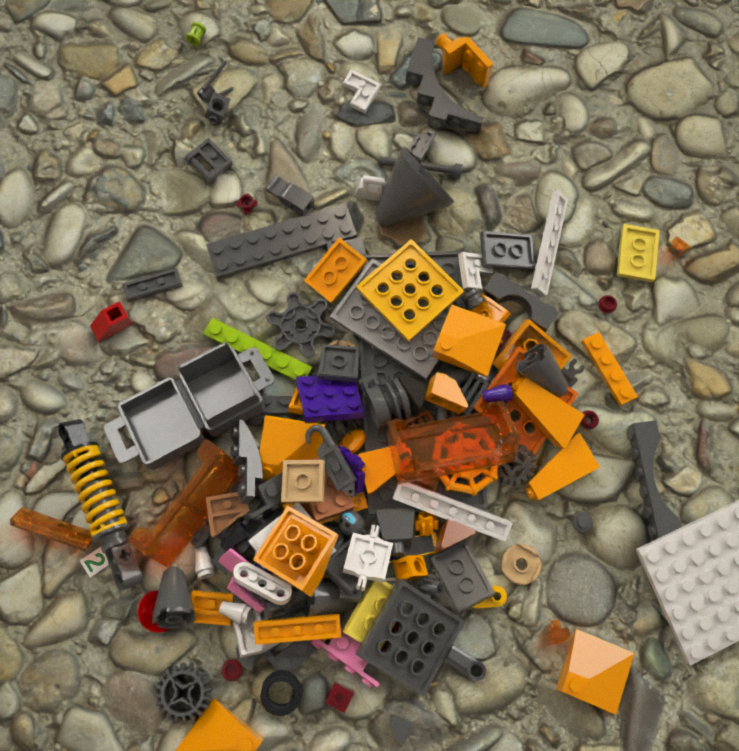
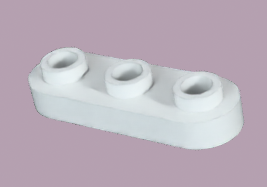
M241 562L234 567L233 578L237 584L277 605H284L290 601L292 589L288 583L248 562ZM260 584H265L266 586H265V587H260L259 585H260ZM278 594H283L284 596H283V597H278L277 595H278Z

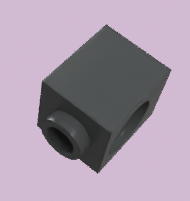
M213 92L206 109L205 118L212 123L222 125L231 99Z

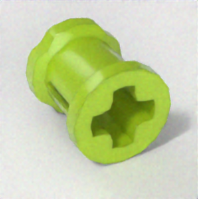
M194 21L191 25L190 33H187L185 38L190 44L199 46L201 43L200 39L207 30L203 24Z

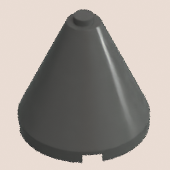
M404 146L399 151L375 212L377 216L375 220L381 226L385 225L388 227L449 207L454 200Z

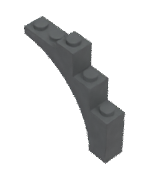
M418 37L407 69L406 82L420 85L416 103L431 107L427 125L437 129H444L445 124H448L452 127H459L470 132L479 133L484 117L463 109L444 92L437 81L432 64L435 41Z

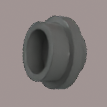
M579 512L574 515L572 524L577 531L587 532L592 528L593 520L589 514Z

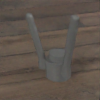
M226 61L215 70L205 85L197 91L198 96L205 103L211 100L213 92H215L211 83L225 67ZM230 87L218 94L225 95L231 92L234 88Z

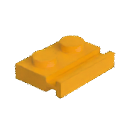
M192 591L191 599L196 615L193 623L227 626L232 624V619L220 614L219 609L223 601L234 602L233 593Z

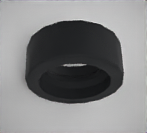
M284 670L275 671L266 677L262 684L260 699L262 706L267 712L275 716H285L297 708L300 703L302 690L298 678L291 672ZM281 681L292 686L294 694L290 702L276 704L270 700L268 692L273 683Z

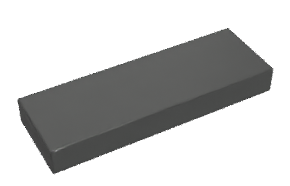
M177 268L122 283L128 302L183 287Z

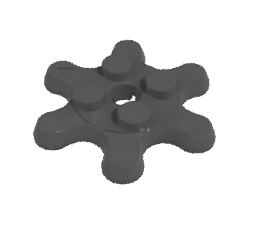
M291 292L287 295L289 306L285 312L270 311L266 316L269 324L277 325L281 329V334L274 340L273 344L275 349L282 351L288 345L296 343L300 346L303 356L312 357L315 354L314 339L318 336L330 338L335 334L334 326L325 324L320 319L328 304L326 300L320 298L312 305H304L301 302L300 295L296 292ZM297 322H305V329H297Z

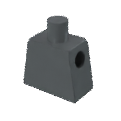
M414 508L376 510V524L380 527V539L393 543V557L404 556V547H410L412 544Z

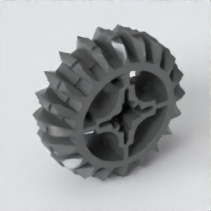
M181 662L180 669L177 664L172 665L173 672L170 669H166L165 674L167 677H159L163 684H157L155 687L161 690V692L155 694V698L161 697V701L157 702L156 706L158 707L163 704L164 708L160 713L164 714L168 711L167 720H170L175 715V723H178L182 717V722L185 724L188 722V716L192 721H195L196 713L202 716L204 714L202 708H209V704L205 700L211 701L213 699V696L207 695V692H212L214 688L207 687V684L212 682L211 678L206 681L204 679L208 672L199 673L202 666L199 665L193 670V662L189 663L188 668L185 662ZM188 674L195 679L189 683H184L176 676ZM172 682L175 694L173 698L169 700L168 689L170 683ZM199 684L201 695L197 703L195 701L194 689ZM190 687L188 689L189 692L186 693L189 694L188 697L185 695L178 698L181 695L180 692H182L180 689ZM182 701L187 706L190 705L192 709L180 710L174 707V705Z

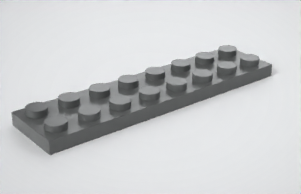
M346 203L208 243L206 246L216 277L221 279L327 247V243L335 242L338 238L342 240L357 238V233Z

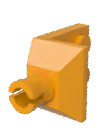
M443 33L436 39L435 44L443 52L442 68L444 75H447L461 65L463 70L471 75L476 84H479L482 88L488 85L494 63L469 37L456 38L451 41Z

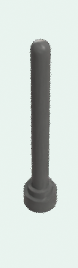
M379 157L377 161L380 164L394 166L396 159ZM420 162L428 171L450 173L453 178H461L463 164L456 163L452 166Z

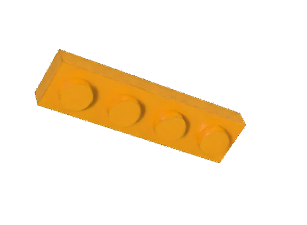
M600 332L583 339L581 343L619 407L638 397Z
M340 614L254 621L255 645L340 638Z

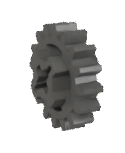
M508 443L507 449L501 447L502 454H500L498 471L500 473L498 477L500 479L504 478L503 483L507 484L510 481L511 486H515L516 481L518 485H523V480L529 482L528 476H534L535 474L532 472V469L537 468L536 465H533V462L537 459L531 457L533 451H526L527 446L522 445L520 448L519 443H515L514 447ZM522 454L525 456L527 462L523 460ZM518 462V464H522V466H512L509 465V463Z

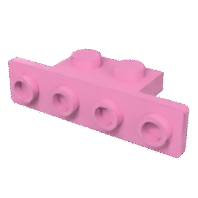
M229 549L218 560L220 564L232 573L237 564L248 562L233 549ZM232 576L227 589L257 612L263 611L266 605L254 598L252 591L237 584ZM278 594L277 596H278V597H283L284 595H283V594Z
M342 628L341 637L333 638L329 645L320 639L310 641V644L320 650L323 647L329 651L327 656L336 663L339 659L346 664L344 668L351 674L355 675L357 672L362 675L361 681L370 688L373 685L377 687L380 685L379 682L363 671L368 662L355 654L361 642L345 634Z

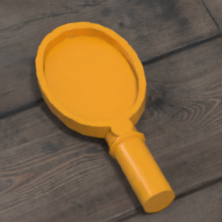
M360 428L354 429L347 433L338 445L348 448L351 454H354L364 443L366 434Z

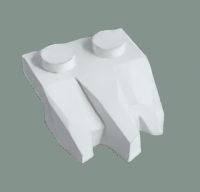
M253 609L247 624H239L232 620L241 658L263 653L280 644L255 645L254 621L263 620L265 609L260 613Z

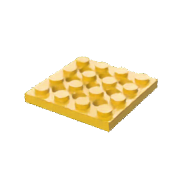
M412 239L356 286V290L408 342L464 293V290ZM412 261L416 266L413 269H409L405 263ZM394 273H399L402 279L395 281L391 276ZM421 274H425L428 276L429 280L426 282H422L419 280L418 276ZM385 285L388 287V291L381 293L378 291V287ZM412 286L415 292L408 294L405 292V288ZM438 287L442 290V293L435 295L432 293V289ZM398 298L401 300V305L394 306L391 304V300ZM424 299L428 302V306L421 307L418 301ZM407 311L413 312L415 317L411 320L406 319L404 313Z

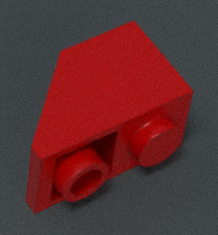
M119 301L103 309L90 327L98 342H101L134 324Z

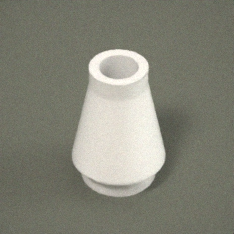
M200 547L195 549V575H198V579L214 576L215 567L211 563L207 548Z
M223 601L219 613L239 624H247L251 617L252 607L248 606L247 603Z

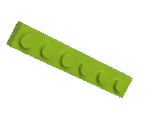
M214 318L211 319L203 332L204 336L220 344L227 342L238 353H242L252 347L257 348L268 368L296 381V377L309 376L313 370L311 366Z

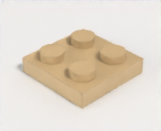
M283 460L281 502L324 503L325 461Z

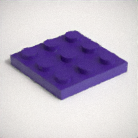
M318 376L296 377V385L305 423L364 418L365 411L356 382L318 379Z

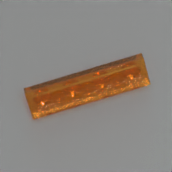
M21 507L10 519V525L85 552L93 543L89 530Z

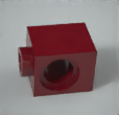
M335 681L325 703L345 713L354 690Z

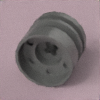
M397 378L391 381L392 387L389 382H384L385 392L383 393L377 385L365 389V396L371 415L379 429L391 425L392 414L398 422L402 420L401 414L405 419L411 417L408 396Z

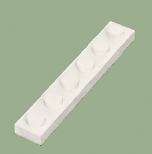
M560 191L552 193L538 260L535 266L534 278L532 280L531 289L541 297L548 294L568 199Z
M399 479L392 497L394 500L441 518L450 519L504 542L513 524L509 520Z

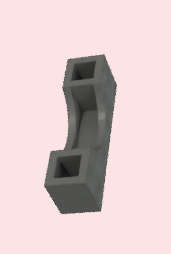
M495 272L482 292L498 304L505 301L519 303L526 310L528 319L545 333L559 314L554 306L544 303L537 295L528 293L521 285L514 284L504 274Z

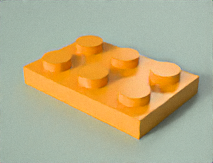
M338 238L304 281L330 303L334 304L368 260L341 238Z

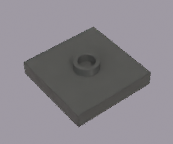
M322 344L318 379L357 382L360 347Z

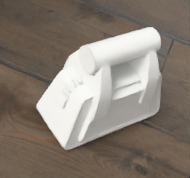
M364 175L357 182L355 197L380 201L387 184L385 178Z

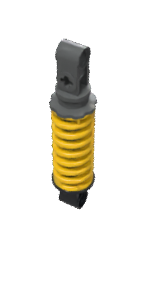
M81 419L59 423V436L66 449L60 457L66 464L67 472L71 474L70 480L75 484L74 491L79 494L77 499L79 503L83 504L81 510L87 514L85 520L91 524L89 531L92 536V542L101 543V551L106 555L116 587L120 591L141 584L143 581L142 572L130 547V538L125 534V531L130 528V524L125 516H122L124 511L122 509L116 510L115 508L120 504V501L118 499L112 500V497L116 495L114 489L108 490V487L112 485V480H104L109 475L108 470L98 471L104 467L105 462L103 460L94 461L101 456L99 443L90 442L84 422Z

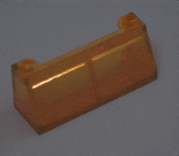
M504 401L490 402L484 407L483 412L410 426H407V422L402 419L388 421L387 437L398 484L514 462L520 441L519 433Z
M208 439L203 441L197 451L198 458L203 464L152 530L139 527L126 540L140 552L167 568L173 565L192 540L193 534L201 528L208 517L206 497L226 494L239 478V466L233 465V459Z

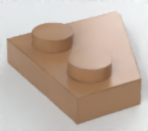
M238 492L206 497L211 537H215L243 517V515L250 512L249 504H240Z

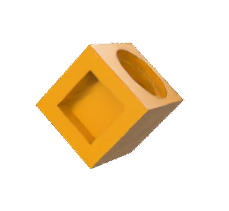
M408 555L393 561L397 581L399 578L405 582L415 581L428 576L423 555Z

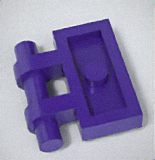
M338 445L357 479L355 481V492H363L365 473L361 469L364 468L365 463L358 455L351 454L348 448Z

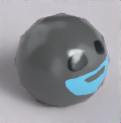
M353 510L344 512L339 518V529L345 535L359 534L364 527V520Z

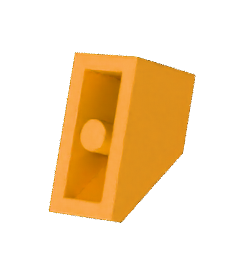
M438 372L430 379L424 400L457 414H461L468 407V403L454 379Z

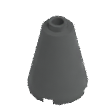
M542 344L535 345L523 354L525 356L523 361L518 360L515 368L522 376L527 377L556 397H561L567 392L568 383L547 344L544 346Z
M172 566L167 568L162 574L153 610L152 623L156 622L157 627L166 629L180 628L181 623L187 622V625H190L195 621L196 615L183 570Z
M322 579L313 595L308 597L306 606L303 607L304 616L330 615L356 608L359 602H339V586L332 581Z

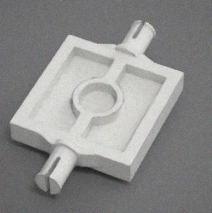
M375 525L371 526L370 535L353 533L343 573L359 578L356 586L357 590H360L362 583L361 591H365L367 580L380 583L385 581L393 543L378 537L380 530L378 525L375 532Z

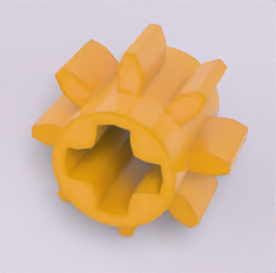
M426 511L419 512L418 517H414L415 531H418L423 536L432 535L434 529H438L437 516Z

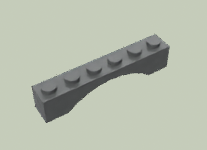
M656 420L633 423L627 427V438L632 446L631 457L635 460V475L640 482L639 493L644 500L645 506L643 511L648 519V534L652 541L681 528L679 517L665 504L654 480L653 459L656 447L661 440Z

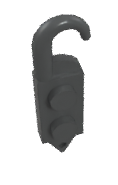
M311 426L305 434L307 443H311L310 435L313 432L317 431L321 434L324 442L318 448V457L320 460L325 461V469L337 490L355 497V481L357 479L337 444H335L324 426Z

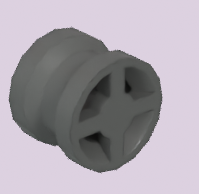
M474 288L461 298L468 305L469 311L485 301L483 297L479 296L477 288Z

